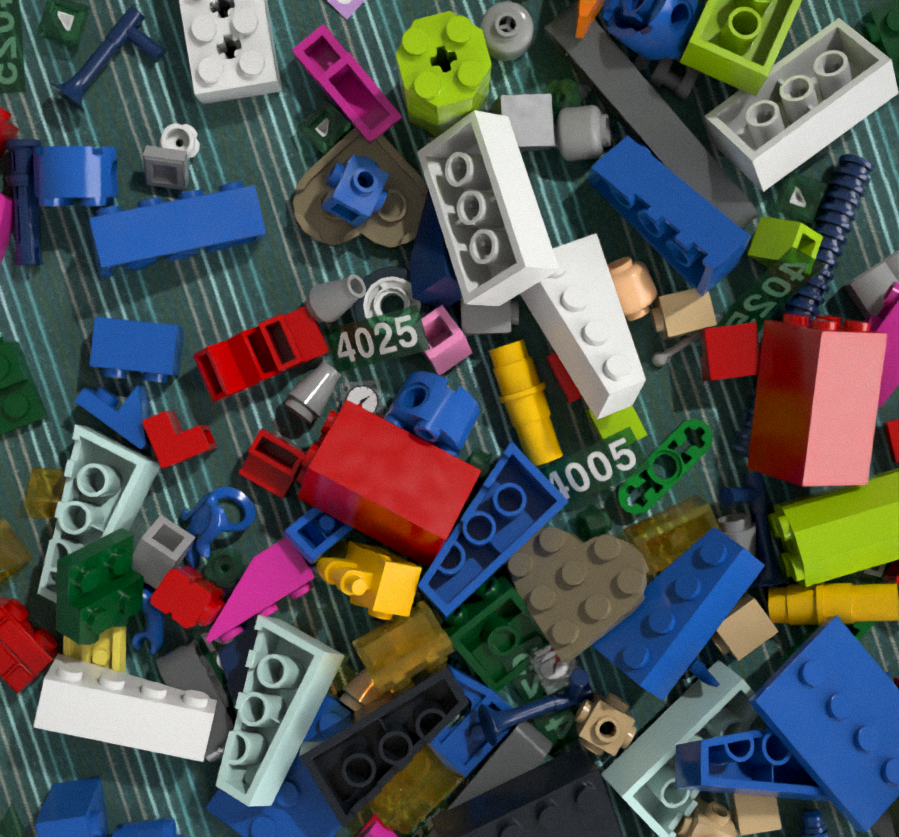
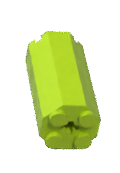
M446 11L414 20L411 27L404 33L402 42L395 53L401 92L409 122L429 131L431 135L438 137L472 111L483 110L488 101L492 64L483 30L473 25L467 17Z
M899 468L868 477V485L836 486L774 505L775 513L767 515L773 537H780L784 553L779 554V560L786 578L793 577L795 582L804 587L898 560Z

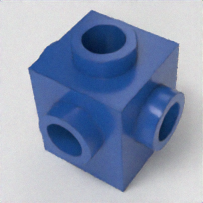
M352 154L343 164L336 162L329 172L325 185L329 186L330 189L320 208L357 228L370 218L372 211L377 213L382 207L388 195L384 185L390 174L379 169V165L374 160Z

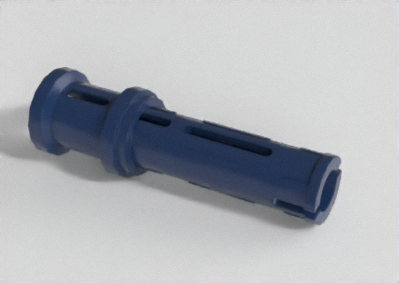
M31 139L7 140L4 142V145L9 150L10 175L6 176V183L13 189L16 240L15 262L16 265L22 266L43 265L39 198H35L33 170V147H42L43 143L41 140Z

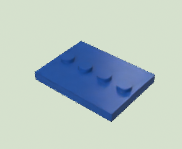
M837 615L828 617L748 700V703L857 832H867L899 796V689Z
M327 692L302 743L355 711ZM300 748L271 806L248 807L218 788L205 808L243 837H335L342 827L301 760Z

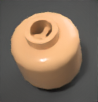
M629 256L607 264L624 316L627 317L628 321L639 319L650 312L649 305L653 303L658 294L646 264L642 261H633Z

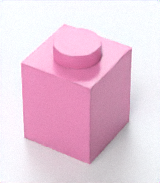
M443 305L410 326L417 333V347L438 375L443 374L472 354L465 335Z

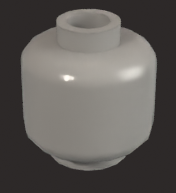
M506 1L493 5L483 15L480 29L483 30L488 53L494 59L502 61L515 60L524 55L530 47L534 31L533 21L528 11L518 3Z
M597 106L571 107L559 111L556 123L553 124L555 146L552 148H559L563 159L566 161L596 159L603 155L605 147H610L611 126L608 114H602Z

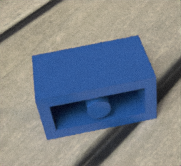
M95 317L89 366L102 368L101 376L126 378L128 370L143 372L142 380L167 383L168 375L179 376L184 328L169 324Z

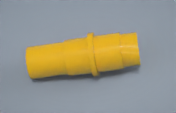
M524 339L489 350L494 365L493 372L502 395L498 399L500 403L505 404L524 455L535 466L562 457L563 453L550 418L551 412L543 391L546 388L545 382H540L532 356H529Z
M824 581L807 587L800 584H788V587H769V617L772 623L819 626L828 617L836 615L844 624L869 621H899L897 583L852 585V583H825Z

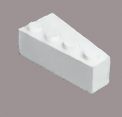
M597 233L553 248L559 270L523 291L520 295L593 415L598 420L632 406L646 378Z
M57 654L43 681L33 727L203 762L217 700L209 698V695L201 691L180 690Z

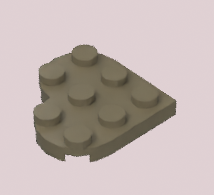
M354 128L314 164L298 182L293 200L294 214L299 225L307 235L317 242L331 245V247L350 243L363 235L376 245L384 246L387 249H396L415 241L428 187L422 177L383 135H380L369 144L358 130ZM352 154L374 160L379 165V169L390 174L384 185L388 195L382 207L377 213L372 211L370 218L357 228L320 208L330 189L329 186L325 185L329 172L336 162L343 164Z
M547 527L540 529L508 561V568L512 573V581L516 591L528 605L527 609L562 662L569 663L633 614L645 599L643 593L647 586L646 573L649 574V568L643 554L631 543L608 534L583 542L574 534L556 527Z

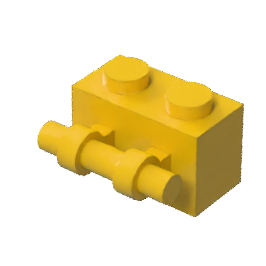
M349 541L345 559L323 557L316 565L324 581L336 585L337 589L350 596V603L368 608L367 614L384 620H391L393 614L409 617L422 570L416 564L385 547Z

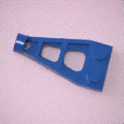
M384 623L378 626L362 645L365 651L374 659L376 658L394 688L405 682L402 673L412 662H418L428 668L441 660L400 638ZM392 643L394 645L393 651L390 654L383 655L382 653ZM448 664L466 696L471 700V707L453 727H445L430 743L444 759L466 777L494 747L490 745L482 731L478 715L479 706L483 704L491 711H504L513 707L485 683ZM513 726L505 729L502 733H500L498 737V742L508 733V731Z

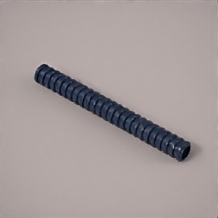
M845 154L839 157L838 162L841 166L835 168L833 173L836 179L830 181L829 186L832 189L827 191L824 196L827 203L821 205L820 210L823 213L818 215L815 220L818 227L812 228V230L822 235L823 239L810 276L801 274L804 276L801 281L796 278L793 280L796 285L791 287L788 292L791 298L786 299L784 302L787 309L780 313L779 317L783 319V313L807 315L809 316L808 322H811L815 315H820L821 311L818 310V306L823 305L825 302L822 295L823 293H828L830 289L827 282L832 281L834 275L831 273L832 269H837L839 265L836 258L842 256L841 245H846L848 241L845 234L850 233L852 230V226L849 225L850 221L856 220L857 215L854 211L861 207L859 198L864 197L866 193L863 187L870 183L871 179L868 177V174H872L875 169L869 160L852 154ZM754 383L752 387L755 390L754 396L750 395L748 401L751 402L750 407H745L743 411L747 414L745 420L740 419L741 431L735 432L734 436L738 438L736 444L731 443L730 449L734 453L747 458L749 456L757 383Z

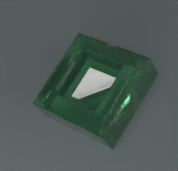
M47 0L38 29V36L79 49L90 13V6L71 0Z
M326 99L296 127L323 155L328 153L354 129L352 124Z
M790 172L784 179L773 210L813 223L827 184Z

